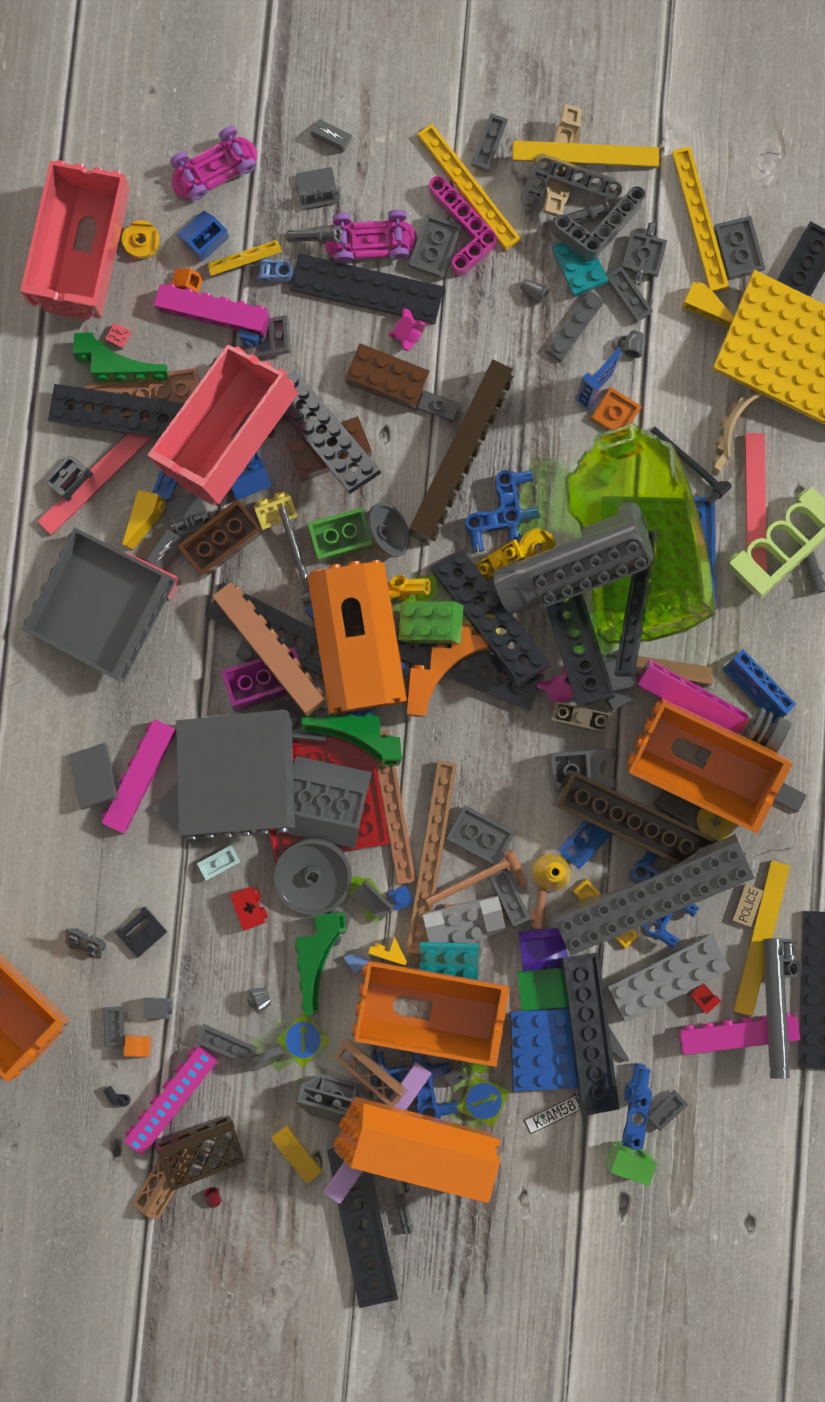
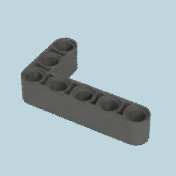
M539 154L533 161L520 200L528 211L537 209L549 177L609 198L620 196L622 186L613 177L546 154ZM541 161H548L545 168H539ZM560 166H564V172L562 174H557V169ZM577 172H582V177L579 180H574V175ZM594 178H599V183L591 186V181ZM535 179H541V183L538 186L532 185ZM611 184H616L615 190L609 192V186ZM528 197H534L533 203L526 204Z
M640 186L632 187L592 233L567 215H558L553 224L552 234L585 260L594 261L641 208L646 196L645 190Z

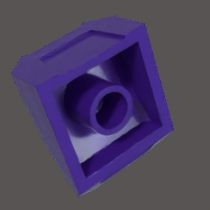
M558 928L518 932L522 971L561 967L560 958L568 957L567 947Z

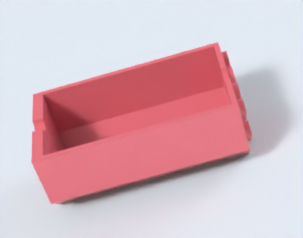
M62 160L50 161L20 290L28 304L32 306L39 304L48 313L82 320H91L92 316L96 319L102 318L130 193V187L123 173L119 171L107 172L98 167H94L93 170H86V166L82 164L71 165ZM87 217L93 218L97 222L91 253L74 250L79 224L82 219Z
M227 344L147 456L164 474L170 478L172 477L185 490L212 505H219L297 396L298 391L294 387L295 384L287 378L288 374L280 368L275 369L267 361L261 362L255 355L251 353L247 355L240 347L236 346L234 348ZM250 413H252V414L249 416V418L246 420V422L244 423V425L241 427V429L239 430V432L236 434V436L234 437V439H233L232 437L235 435V433H236L237 430L240 428V426L242 425V423L245 421V419L247 418V416H248Z

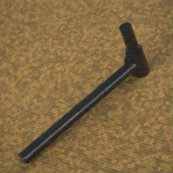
M654 426L650 432L713 487V494L704 502L706 507H710L718 499H721L732 488L731 483L728 481L718 482L657 427Z

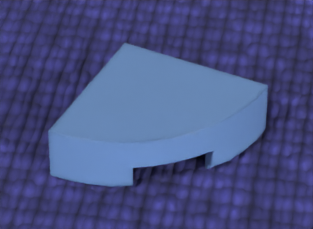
M350 954L343 957L354 974L362 969L364 964H368L369 961L366 957L358 954Z

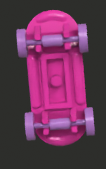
M229 126L224 128L218 135L222 141L221 143L189 159L186 152L174 155L170 159L173 168H176L172 176L174 191L181 198L196 201L203 198L208 191L240 174L250 173L256 168L257 151L255 146L246 138L235 137L238 133L235 126Z
M404 210L389 211L388 220L353 223H351L350 214L338 213L332 216V222L335 226L341 228L342 240L340 243L326 242L325 248L327 253L338 263H349L356 259L388 257L402 260L408 258L409 254L414 250L417 236L413 227L404 221L407 218L406 211Z

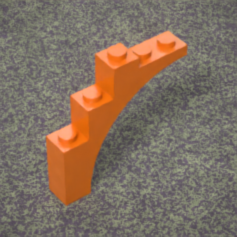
M462 623L461 644H451V648H447L448 645L436 644V647H432L430 670L426 669V666L415 665V668H411L407 716L426 718L430 697L443 675L465 657L490 649L477 632L475 635H472L473 627H468L469 624Z

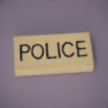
M744 884L732 921L751 927L764 891Z

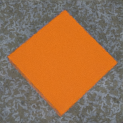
M610 387L590 417V420L622 439L642 406Z

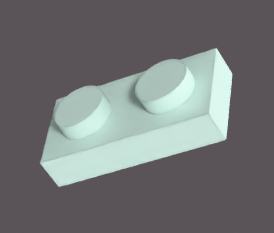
M231 845L197 863L207 881L241 862Z

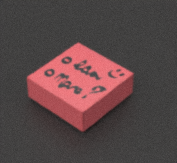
M113 323L105 340L123 349L131 335V331Z

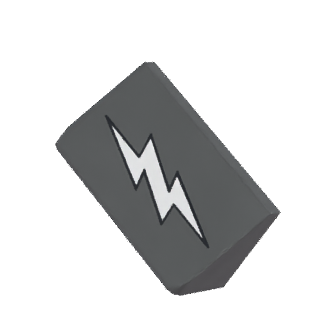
M321 119L311 129L312 137L342 152L345 151L352 138L351 134Z
M168 529L146 560L165 571L180 550L178 545L184 539Z

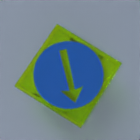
M304 1012L275 1039L302 1068L330 1041L308 1016H305Z
M474 1074L458 1111L494 1128L510 1091Z

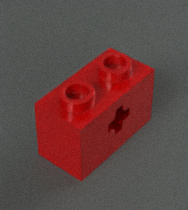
M250 886L230 894L243 931L266 923L268 914L265 907L261 908L258 900H261L258 889ZM247 903L255 905V908L252 909L253 913L245 910L248 907Z

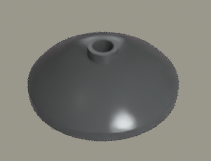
M385 502L372 506L368 513L367 527L374 545L389 557L397 558L404 555L409 548L410 535L403 516L394 506Z

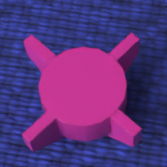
M404 308L402 309V318L397 322L395 330L389 332L388 336L402 341V349L409 351L420 340L425 323L415 321L410 310Z
M565 669L562 676L553 677L548 681H538L537 688L547 690L548 697L554 704L555 701L567 702L573 697Z

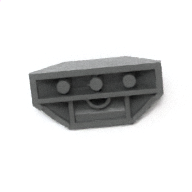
M321 1074L300 1085L296 1104L311 1116L340 1123L341 1118L345 1117V1113L355 1096L371 1100V1098L357 1083Z

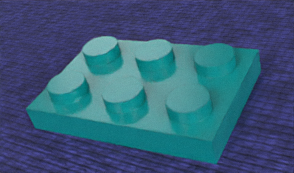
M562 242L552 246V252L573 297L608 284L609 280L598 257L594 261H587Z
M420 942V970L478 980L479 943Z

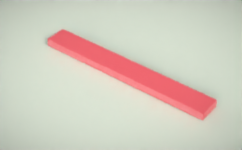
M146 416L142 421H148L149 418ZM127 434L90 470L94 475L78 488L71 496L72 499L67 502L61 498L38 520V523L52 536L129 462L152 437Z
M745 433L746 552L751 542L756 539H765L764 433ZM755 548L752 550L751 556L767 573V549Z

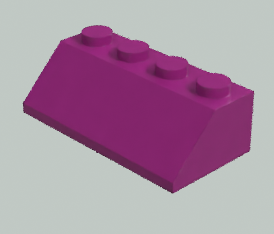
M295 647L290 648L289 656L299 661ZM260 658L221 671L235 712L289 695Z

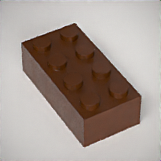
M359 343L345 379L346 384L416 411L429 380L430 371Z
M356 416L340 422L369 457L372 456V450L359 417ZM321 429L317 433L324 434L327 429ZM302 437L287 442L301 482L330 472ZM331 441V442L328 444V446L333 447V446H335L338 442H336V441ZM341 454L338 458L345 459L348 455Z
M237 499L180 543L178 548L202 579H205L259 537L263 531Z

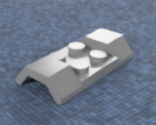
M498 896L422 913L429 942L469 943L506 932Z

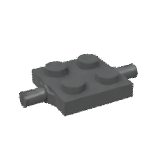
M648 223L646 233L633 231L630 233L622 267L625 270L636 273L633 282L635 285L636 283L641 285L643 275L657 278L659 275L667 240L653 235L656 226L654 223L653 225Z

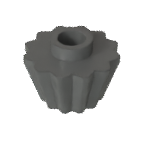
M265 988L248 990L249 998L247 1000L251 1009L254 1008L257 1014H260L271 1005L269 994Z

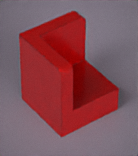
M704 983L689 994L691 999L705 1014L709 1013L721 1002L717 995H714Z

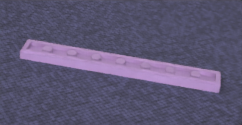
M416 1061L400 1082L408 1091L395 1106L397 1108L407 1110L432 1074ZM394 1091L389 1100L392 1102L398 1094ZM343 1162L324 1189V1194L340 1204L363 1171L350 1168Z

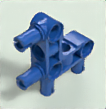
M507 470L500 471L495 481L496 495L499 496L500 508L490 512L479 511L467 516L465 528L467 535L471 538L473 553H477L478 548L479 552L485 550L481 534L506 529L508 530L509 541L511 542L516 539L518 543L521 540L520 525L525 520L540 519L539 507L523 510L519 507L516 490L517 484L533 482L532 470L518 473ZM501 477H507L509 479V483L502 484L500 483L499 479ZM512 513L516 516V519L509 521L506 515ZM470 520H476L479 523V525L475 528H472L469 526L468 522Z
M647 851L642 860L636 862L629 872V878L634 884L659 874V872L652 868V864L657 856ZM636 869L643 872V878L636 875ZM692 904L682 910L691 917H694L699 907ZM673 913L650 922L655 926V932L648 929V923L641 926V932L644 936L651 937L654 940L659 939L671 947V949L679 941V938L665 930V926Z
M383 1050L378 1051L379 1059H377L376 1052L371 1053L372 1059L399 1083L415 1061L432 1073L417 1094L418 1101L416 1104L419 1114H423L425 1108H432L434 1111L432 1117L438 1119L441 1116L458 1114L456 1101L444 1104L436 1103L432 1082L434 1077L446 1075L450 1072L449 1062L431 1065L424 1060L422 1053L411 1052L413 1061L411 1065L388 1069L385 1065ZM373 1076L375 1088L382 1087L377 1083L378 1076Z
M642 1063L634 1064L632 1080L626 1083L624 1100L628 1103V1112L622 1135V1145L632 1149L643 1148L648 1112L652 1099V1091L648 1087L651 1069L646 1068V1065ZM636 1113L642 1115V1119L638 1123L632 1122V1116Z

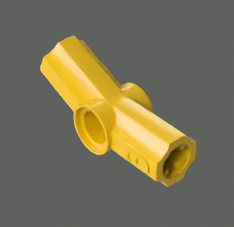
M396 575L388 583L391 599L405 600L410 595H429L430 593L429 579H406L404 575Z

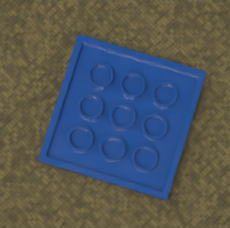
M567 1009L510 1011L512 1091L577 1089Z

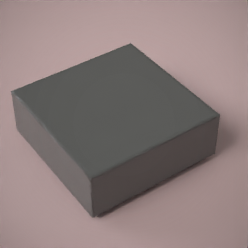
M459 1066L444 1075V1078L449 1086L453 1087L465 1080L467 1076L462 1067Z

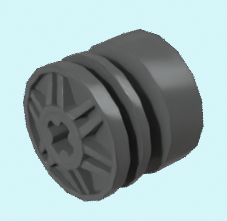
M761 707L750 719L744 737L750 740L753 739L758 744L761 742L762 746L778 752L789 732L791 722L780 716L774 722H771L773 713L768 712L765 716L766 709Z

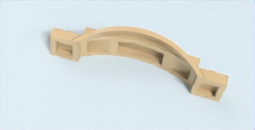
M568 104L562 106L560 122L556 126L554 142H580L581 108ZM560 166L557 169L556 173L562 174L565 170V167ZM549 177L543 196L545 197L543 213L556 217L563 215L564 205L568 200L572 185Z
M751 389L746 398L741 397L739 401L735 400L729 408L732 411L729 417L724 416L721 420L719 433L722 435L715 443L718 446L715 452L718 454L711 463L714 465L711 471L718 475L731 455L732 432L740 414L748 405L765 395Z

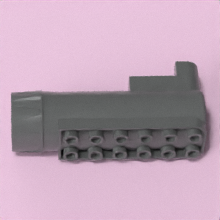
M628 502L618 506L617 515L582 528V537L495 570L494 582L504 608L509 614H514L533 608L543 603L544 607L647 569L653 560V550L648 536L647 521L640 507L634 502Z

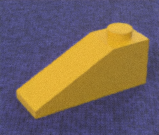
M693 282L682 308L729 328L734 316L705 284Z
M138 490L122 545L133 550L144 538L165 510V499L158 494Z
M289 1123L272 1135L271 1139L306 1183H309L323 1172Z

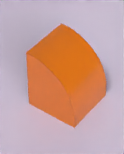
M191 268L175 269L171 284L179 289L190 288L195 293H199L203 275Z
M126 1035L124 1056H150L152 1036Z

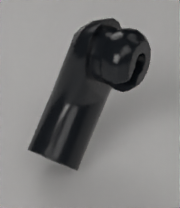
M112 1086L103 1090L111 1105L126 1107L130 1104V1096L127 1094H116Z

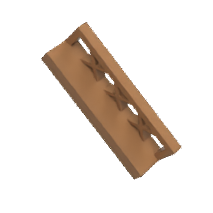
M638 656L635 676L639 675L647 661L651 659L696 685L709 687L713 684V678H711L713 667Z
M345 1038L341 1042L342 1048L334 1058L387 1105L395 1107L408 1090L350 1039ZM346 1050L353 1055L352 1062H345L340 1058ZM363 1063L367 1067L368 1074L360 1075L357 1072V1064ZM371 1076H378L382 1080V1087L375 1088L372 1086ZM386 1089H393L398 1094L392 1102L386 1098Z
M192 1147L187 1148L183 1156L192 1159L196 1149ZM174 1155L164 1157L165 1162L167 1161L168 1165L173 1167L177 1157ZM160 1159L156 1162L132 1203L145 1216L159 1220L176 1191H170ZM181 1159L177 1169L185 1172L190 1162ZM174 1172L171 1178L172 1184L180 1182L183 1175ZM157 1178V1185L152 1189V1183ZM144 1196H147V1202L143 1207L140 1203Z

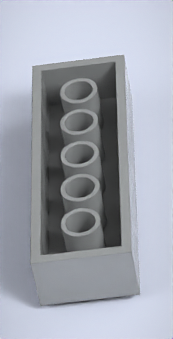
M708 934L607 985L606 988L622 1020L628 1022L729 971L730 968L713 934Z

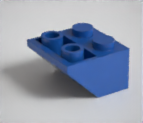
M202 211L176 234L201 263L229 239L227 229L206 211Z
M258 452L255 453L231 487L238 500L272 486Z

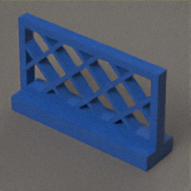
M617 349L593 377L588 372L582 377L575 399L586 409L590 410L594 406L601 387L614 374L622 354L620 349Z

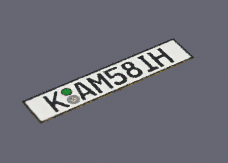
M578 1094L525 1119L524 1121L530 1134L580 1111Z

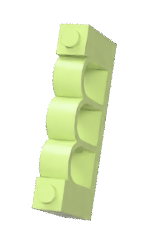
M813 487L808 491L804 489L797 496L799 498L797 503L787 510L784 521H776L769 526L765 539H756L751 542L747 552L744 550L740 554L736 552L729 559L728 569L760 600L825 540V498ZM796 512L806 514L821 531L809 541L790 522L791 514ZM773 531H786L802 548L789 559L771 540L770 534ZM755 548L767 549L783 566L770 577L753 560L751 552Z

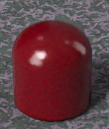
M210 1187L203 1193L208 1207L216 1208L221 1204L222 1199L218 1188Z

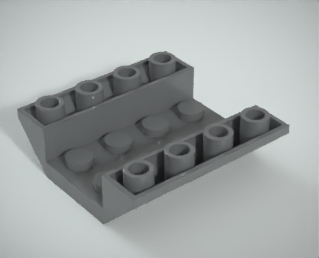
M296 756L293 765L295 829H288L287 834L305 838L324 839L333 844L355 848L372 772Z

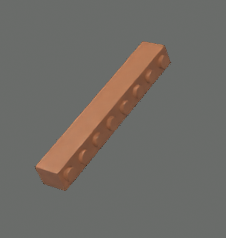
M230 582L213 595L214 601L305 716L309 717L326 704L324 692L319 687L315 688L312 682L314 680L307 672L304 674L301 671L302 665L296 658L292 659L289 656L290 650L284 643L280 644L277 641L279 637L273 629L269 630L265 626L267 622L261 614L257 616L254 612L256 608L250 600L245 601L242 597L244 593L238 585L234 587Z

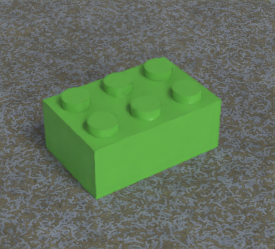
M363 507L308 522L319 563L374 548L373 541L368 532Z
M455 601L401 602L398 640L408 644H461L464 606Z
M622 1141L611 1143L605 1161V1166L612 1174L650 1186L657 1164L647 1150H634L628 1146H623Z

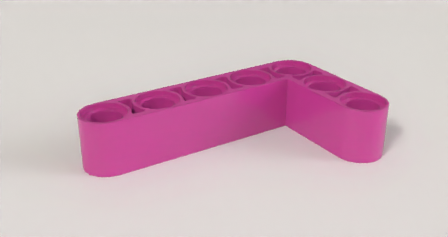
M434 176L429 182V194L457 224L462 225V230L472 239L452 260V272L456 276H464L494 250L497 237L495 232L444 178ZM440 185L442 189L435 190L433 186ZM451 198L454 202L447 203L445 200ZM465 212L467 216L461 217L458 213ZM478 225L480 229L473 230L471 226ZM485 238H489L493 242L487 244L483 240ZM475 250L479 254L472 256L469 252ZM461 262L465 267L458 268L456 264Z

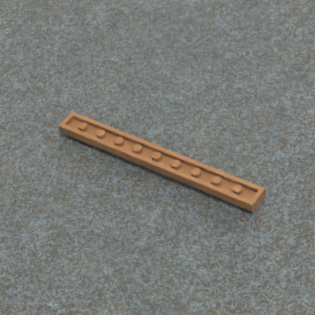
M439 760L437 763L406 952L420 954V942H428L422 913L433 911L434 904L428 906L425 899L436 893L457 763Z

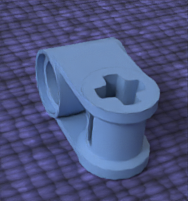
M269 259L258 261V265H260L259 275L257 276L258 281L263 283H289L292 281L294 272L289 262ZM284 269L289 270V272L286 275L280 274V272Z

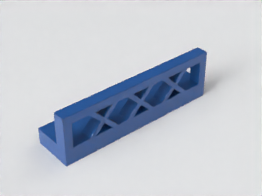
M744 649L722 668L759 708L763 707L766 709V715L768 712L773 713L772 722L779 716L785 717L796 705ZM740 657H742V658L746 661L747 664H745V663L740 659ZM781 700H783L788 705V707H786Z
M583 821L557 850L572 865L580 869L611 834ZM572 845V848L566 853L565 851Z

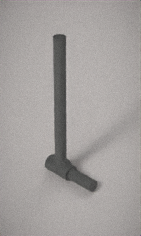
M284 506L278 508L305 590L300 595L303 605L311 603L307 572Z

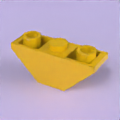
M515 539L476 563L475 566L487 580L494 577L495 570L515 561L523 560L524 555Z

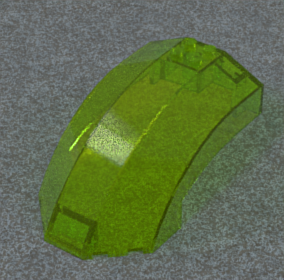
M633 423L598 434L593 440L594 444L589 451H585L578 460V466L572 473L569 472L565 478L568 513L579 523L582 534V528L617 515L618 506L634 502L640 507L647 521L648 531H658L660 534L641 642H650L686 632L716 615L710 562L703 528L681 461L671 443L659 439L658 436L644 431ZM632 575L592 589L595 633L606 644L620 643Z

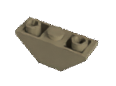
M555 701L551 720L586 731L608 733L612 714L583 707L577 708L575 705Z

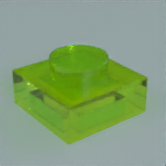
M469 1062V1067L473 1072L478 1074L488 1072V1065Z

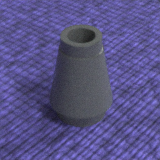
M524 279L520 286V289L536 302H544L549 293L546 285Z

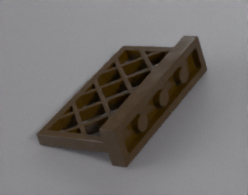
M229 1115L154 1144L171 1192L245 1162L234 1129L233 1120ZM231 1131L232 1138L229 1144L220 1141L224 1133ZM211 1140L215 1142L210 1152L202 1149L204 1141ZM218 1144L227 1147L223 1157L214 1154ZM189 1147L196 1149L192 1159L183 1156L185 1150ZM230 1149L237 1151L239 1158L233 1161L226 1159ZM200 1151L208 1154L204 1164L195 1161ZM169 1155L177 1157L173 1167L165 1163L164 1157ZM212 1156L221 1160L218 1167L211 1168L207 1166ZM181 1159L190 1162L185 1172L177 1169ZM193 1164L202 1167L200 1173L195 1176L189 1174ZM174 1172L183 1175L181 1181L176 1184H172L171 1181Z

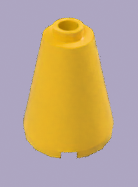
M553 853L545 854L533 866V879L542 890L557 892L569 883L571 868L564 857ZM554 868L557 870L556 876L552 875Z

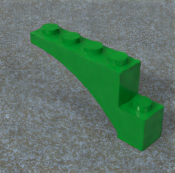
M74 333L73 354L76 362L83 364L91 362V375L94 382L124 383L126 381H135L142 383L144 381H169L170 374L167 364H151L132 360L105 347L95 339L93 333Z
M349 714L343 717H335L334 715L316 717L310 715L301 719L300 732L326 734L345 740L366 751L380 763V766L400 765L402 760L400 737L387 735L381 738L379 716L365 714L354 717V715Z
M344 912L315 915L314 927L317 935L296 937L297 969L300 972L301 979L299 988L303 996L301 1006L305 1016L319 1014L321 975L333 945L341 933L346 931Z

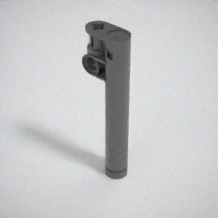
M763 939L770 1079L790 1078V1071L788 1070L789 1051L785 979L799 977L802 972L801 964L797 961V956H795L794 944L797 943L796 939Z

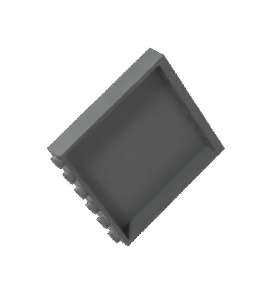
M74 527L73 531L68 535L65 547L59 553L56 564L51 568L50 576L47 582L43 584L38 599L33 603V609L25 619L22 630L106 675L125 682L177 579Z
M275 710L176 720L179 836L186 837V840H198V836H204V839H214L216 835L234 837L235 833H240V836H251L252 832L266 835L270 834V831L277 830V833H288V829H295L291 712Z

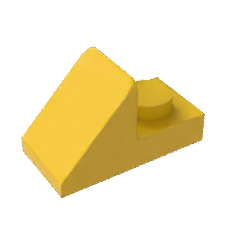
M395 937L390 951L386 950V946L377 943L375 947H370L368 954L403 965L407 963Z

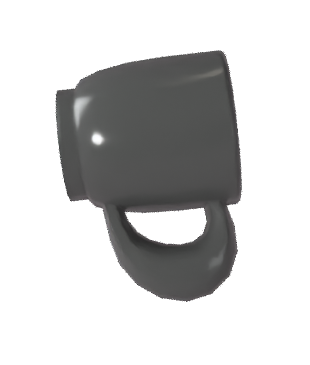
M632 330L627 336H619L612 342L613 349H620L625 356L629 358L642 357L645 345V338L642 332ZM625 340L623 348L619 347L620 342Z

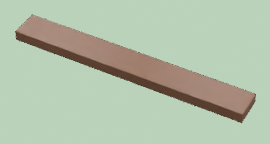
M389 730L380 732L381 738L390 735ZM376 760L397 885L416 882L396 766H380V763Z

